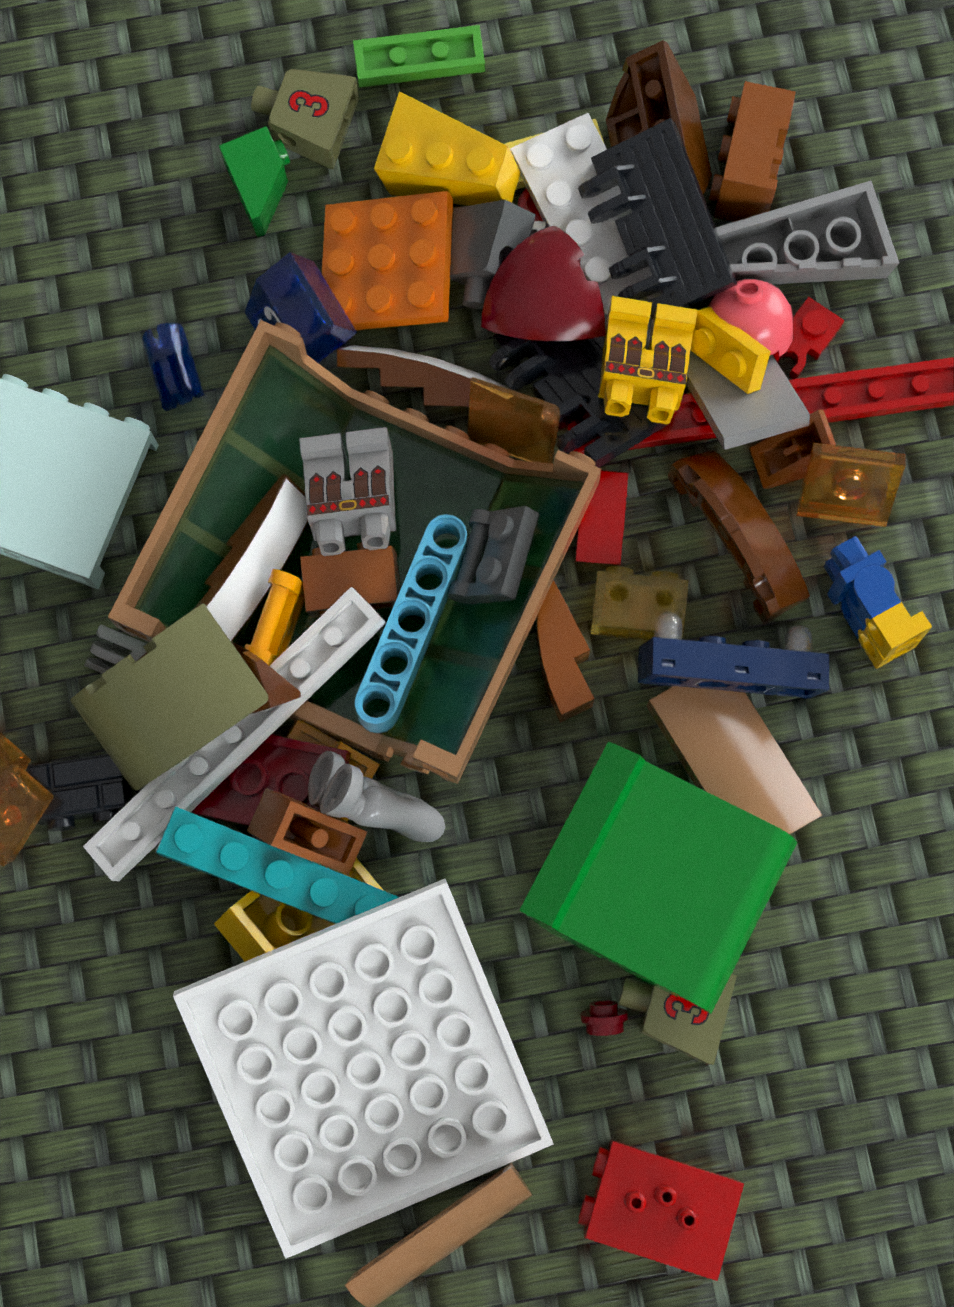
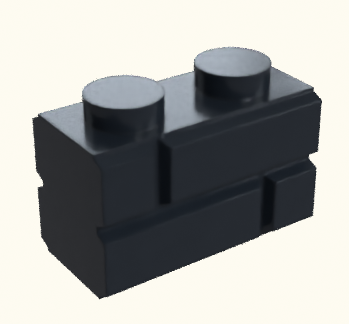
M108 754L27 766L26 769L30 792L31 817L34 822L40 825H47V831L50 832L75 828V820L93 818V824H107L132 799L128 781Z

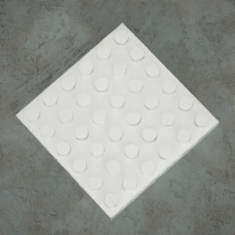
M442 879L174 991V1000L285 1259L553 1145L545 1121L446 879Z

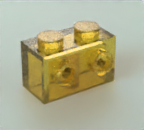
M619 566L607 567L606 572L597 571L590 634L650 640L653 637L681 640L684 635L689 580L678 579V574L667 571H655L651 573V576L633 575L632 569Z

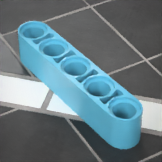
M445 514L437 516L428 524L356 694L355 708L358 720L363 728L369 732H387L397 722L447 602L451 582L456 580L467 547V531L464 523L454 515ZM446 533L456 536L459 540L457 545L448 549L437 546L434 541L438 536ZM427 574L436 575L442 580L440 586L434 590H424L418 586L417 582L422 576ZM416 615L422 618L425 624L417 632H406L400 627L401 621L407 616ZM396 656L404 659L407 662V667L400 674L391 675L382 669V665L390 657ZM378 698L387 701L390 708L382 717L373 718L364 712L367 703L373 699Z

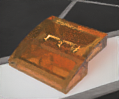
M0 732V865L4 867L15 860L54 796L25 771L31 759Z

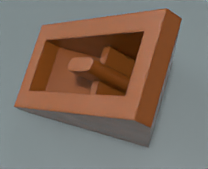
M817 410L810 414L809 426L768 437L749 448L763 489H770L826 472L839 452L824 410Z

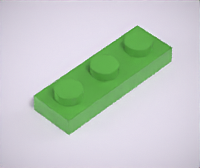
M480 25L353 40L359 88L485 72Z

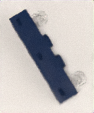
M665 612L660 614L655 621L654 637L639 646L638 683L813 698L829 690V654L813 652L812 633L803 625H795L788 629L785 634V650L770 648L769 642L761 640L744 641L742 645L726 644V638L719 636H704L698 638V641L682 640V621L680 617L675 613Z

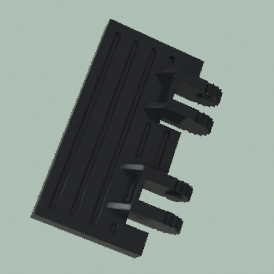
M671 118L591 157L597 176L579 185L578 190L581 198L595 197L616 186H619L621 191L620 195L588 211L587 214L591 224H598L629 209L632 210V213L615 220L629 257L612 264L608 268L611 278H624L647 266L650 267L652 276L624 288L619 292V297L639 300L662 290L663 294L647 301L652 302L650 316L653 320L658 303L688 308L737 285L678 128Z
M501 334L493 335V345L497 351L492 354L489 363L495 371H502L525 357L529 358L507 374L505 383L510 390L518 391V389H522L523 386H527L543 376L542 379L533 384V394L548 411V414L540 421V426L546 434H553L573 421L580 420L579 424L559 437L556 445L560 451L569 454L571 451L595 439L594 442L584 447V455L594 460L595 466L599 468L668 425L651 422L647 418L648 405L631 403L629 415L623 417L607 415L605 413L604 398L598 397L601 383L603 337L574 341H538L514 338Z

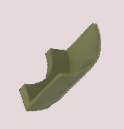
M204 603L152 638V641L143 646L148 654L138 661H135L131 654L126 656L104 672L102 677L87 685L70 699L135 791L198 751L268 701L267 692Z

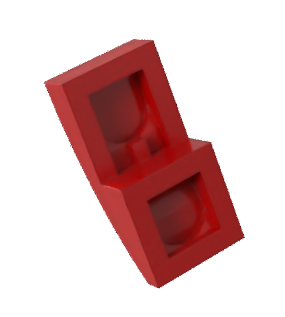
M601 470L599 484L578 527L576 561L621 565L628 472Z

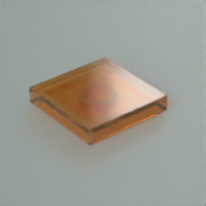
M813 443L797 503V516L886 527L905 470L906 454Z

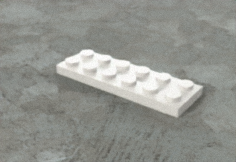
M586 113L510 148V151L542 220L546 222V228L555 225L562 229L583 251L584 256L580 259V267L587 281H596L598 283L606 325L612 296L619 297V292L624 288L652 276L650 267L647 266L627 277L611 278L608 268L612 264L629 257L615 220L632 213V210L629 209L598 224H591L587 214L588 211L620 195L621 191L619 186H616L595 197L581 198L578 190L579 185L597 176L591 157L607 150L589 113ZM660 290L639 300L648 301L663 294V292ZM651 316L648 323L645 349H648L650 329L653 322Z

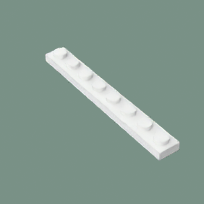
M353 587L347 590L270 665L271 668L301 692L300 698L254 714L251 713L198 751L148 783L83 846L111 881L119 882L160 842L175 807L188 812L193 811L386 624L385 620Z

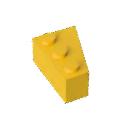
M399 91L374 167L389 194L407 196L448 191L453 197V204L470 206L499 200H507L512 203L521 172L507 145Z

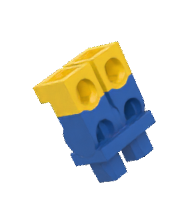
M857 536L834 547L830 552L832 558L826 561L823 566L833 581L827 595L833 605L841 602L843 616L874 667L878 669L914 649L932 628V625L923 611L912 617L909 615L894 591L895 581L892 574L884 568L887 561L880 550L868 555Z

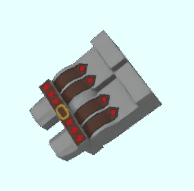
M387 427L346 432L351 480L348 478L347 456L340 433L299 438L305 477L306 514L314 541L318 542L321 554L323 556L341 554L345 551V537L361 535L364 548L369 550L386 549L389 544L390 531H396L393 452Z

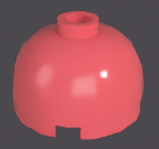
M743 279L736 281V286L714 296L708 307H712L721 319L740 328L771 351L770 355L779 351L780 357L786 353L793 341V314L791 305L779 288L769 282L757 279Z

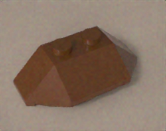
M662 40L625 59L622 68L624 74L616 87L606 117L610 144L613 147L671 118L676 123L704 195L712 172L696 96L668 43Z

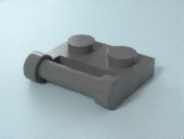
M527 506L496 511L472 510L469 526L472 527L457 581L451 582L448 597L462 604L515 600L539 513Z

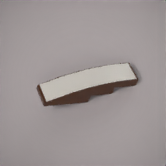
M347 345L337 349V367L380 368V386L424 387V405L512 408L520 403V393L510 390V388L478 372L438 358L381 347Z
M285 474L281 475L227 541L226 545L231 548V551L204 582L210 589L195 607L197 608L204 603L231 642L272 586V584L268 583L272 569L282 570L308 522L305 492Z

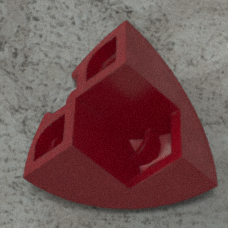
M554 225L532 234L518 244L502 262L491 281L483 305L481 327L509 337L538 341H574L605 336V315L600 289L596 281L586 280L580 267V259L584 256V253L577 243L566 232Z

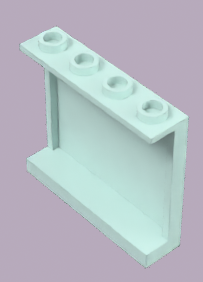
M3 374L2 378H0V554L99 589L105 572L100 567L103 556L148 449L156 451L159 445L151 431H149L150 427L142 421L131 417H125L124 422L109 417V412L97 405L84 403L83 407L69 403V399L57 391L44 388L41 393L27 388L28 384L12 375Z

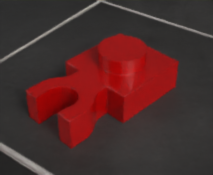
M808 296L793 317V341L786 353L780 357L779 351L773 354L775 360L779 363L783 357L792 358L796 365L791 370L789 377L798 379L805 367L806 356L810 355L818 360L842 328L845 320Z

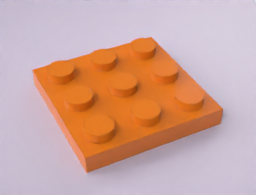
M448 191L325 205L319 328L325 333L448 322L453 197Z

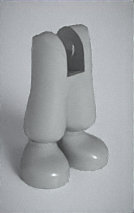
M326 751L321 754L312 768L308 784V797L311 805L320 808L321 813L332 817H345L361 826L391 829L413 841L433 842L443 835L445 830L444 819L436 809L419 798L394 790L374 779L363 777L361 770L358 767L346 764L340 754Z

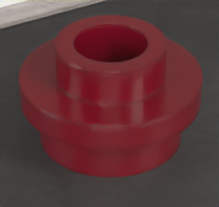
M613 1000L593 1001L589 1003L590 1009L580 1013L581 1022L586 1024V1033L595 1036L620 1034L624 1032V1022L628 1020V1011L618 1008V1002Z

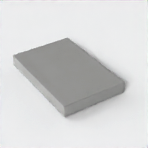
M690 351L686 385L724 450L809 426L810 414L773 355L769 356L761 389L747 394Z

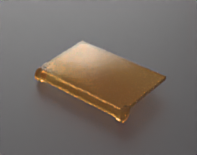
M472 377L470 381L468 418L469 440L484 447L487 443L497 445L506 450L511 456L526 461L553 464L560 419L559 407L555 404Z

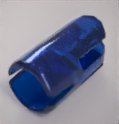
M178 323L157 325L159 336L157 339L154 338L151 329H148L142 336L143 346L164 411L175 409L178 405L177 403L184 405L191 402L193 396L195 398L205 396L185 329Z

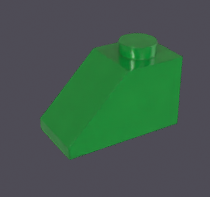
M267 126L219 145L224 165L257 238L266 234L288 183L284 166L290 164V159L282 140L273 141Z

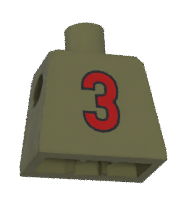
M290 69L285 73L279 91L259 85L256 87L252 97L251 109L254 112L269 116L268 125L273 141L281 139L285 148L334 170L359 101L357 81L352 76Z
M731 974L712 1014L680 996L676 997L654 985L630 978H625L618 1005L644 1012L640 1027L642 1034L701 1063L714 1065L737 976Z

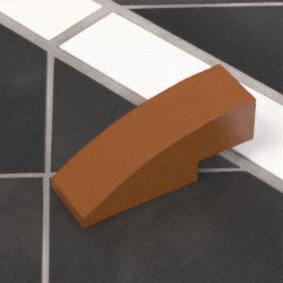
M553 580L537 614V645L541 671L548 696L561 723L592 708L595 698L578 667V664L588 660L590 649Z

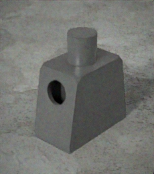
M507 200L453 208L450 279L465 285L462 303L464 306L473 309H483L487 291L498 268L509 253L530 236L535 220L534 213Z

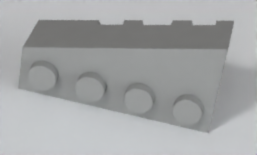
M872 181L716 227L736 281L757 279L771 284L882 279L887 278L899 264Z

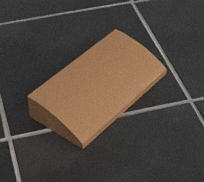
M673 686L649 700L647 704L649 712L696 787L777 826L790 835L822 816L745 692Z
M509 1163L352 1274L345 1286L350 1294L365 1307H375L533 1194L513 1164Z

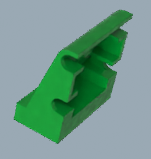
M608 741L519 911L551 934L599 958L603 957L626 972L676 997L680 996L712 1014L798 842L794 837L777 826L646 762L641 755Z

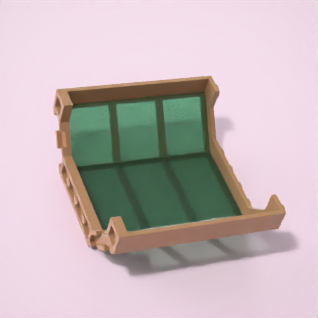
M260 320L108 618L117 628L125 633L139 637L147 642L152 641L153 637L191 612L209 591L210 588L204 582L231 551V548L226 545L227 541L282 474L287 475L305 492L304 467L299 438L340 433L347 456L348 478L351 480L346 432L387 427L393 452L396 531H390L388 546H392L397 553L400 590L424 532L432 519L445 514L456 516L466 526L468 543L472 527L469 526L472 510L496 511L527 506L538 512L539 517L516 598L511 601L462 604L448 597L400 716L393 728L387 732L373 733L363 728L358 720L355 708L356 694L385 625L289 718L294 721H304L329 737L379 760L389 762L394 754L403 757L400 765L405 768L427 775L431 771L447 781L458 784L600 481L601 468L596 467L594 460L575 451L566 454L558 450L554 457V464L509 458L510 454L497 445L487 443L484 447L470 441L468 434L456 427L446 426L443 429L429 423V418L415 409L406 408L405 411L389 405V401L376 392L366 390L363 394L350 388L307 355L303 338L300 337L301 335L297 330L281 322H276L274 326ZM307 522L296 546L281 570L298 577L302 582L300 557L312 556V549L319 547L318 542L314 541L309 522ZM446 533L438 536L434 542L437 546L448 549L457 545L459 540L456 536ZM361 535L345 537V551L357 550V544L362 542ZM427 574L422 576L417 584L424 590H434L440 586L442 580L436 575ZM270 589L232 640L233 643L243 648L246 644L251 645ZM305 602L289 647L320 618H312L306 612ZM393 608L375 611L387 623ZM410 615L401 621L400 627L406 632H417L424 626L425 622L419 616ZM390 657L384 662L382 669L388 674L397 675L406 669L407 662L401 657ZM373 699L367 703L364 712L370 717L379 718L388 712L390 705L383 699Z

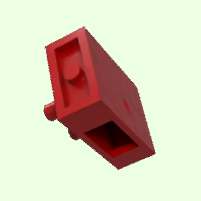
M610 1140L608 1150L599 1147L591 1176L599 1178L594 1197L585 1195L578 1218V1224L585 1226L584 1237L718 1281L744 1183Z

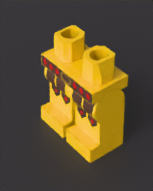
M612 296L605 325L601 383L598 394L599 398H604L605 413L607 415L623 417L629 415L631 403L648 405L647 418L651 422L669 424L674 411L679 409L686 387L691 342L698 310L658 303L650 329L648 349H645L652 302Z

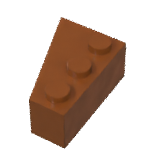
M745 81L741 98L732 96L727 122L735 124L732 136L723 135L718 161L726 162L723 175H714L709 200L717 201L714 218L735 222L770 211L778 180L776 179L783 158V148L789 128L795 91Z

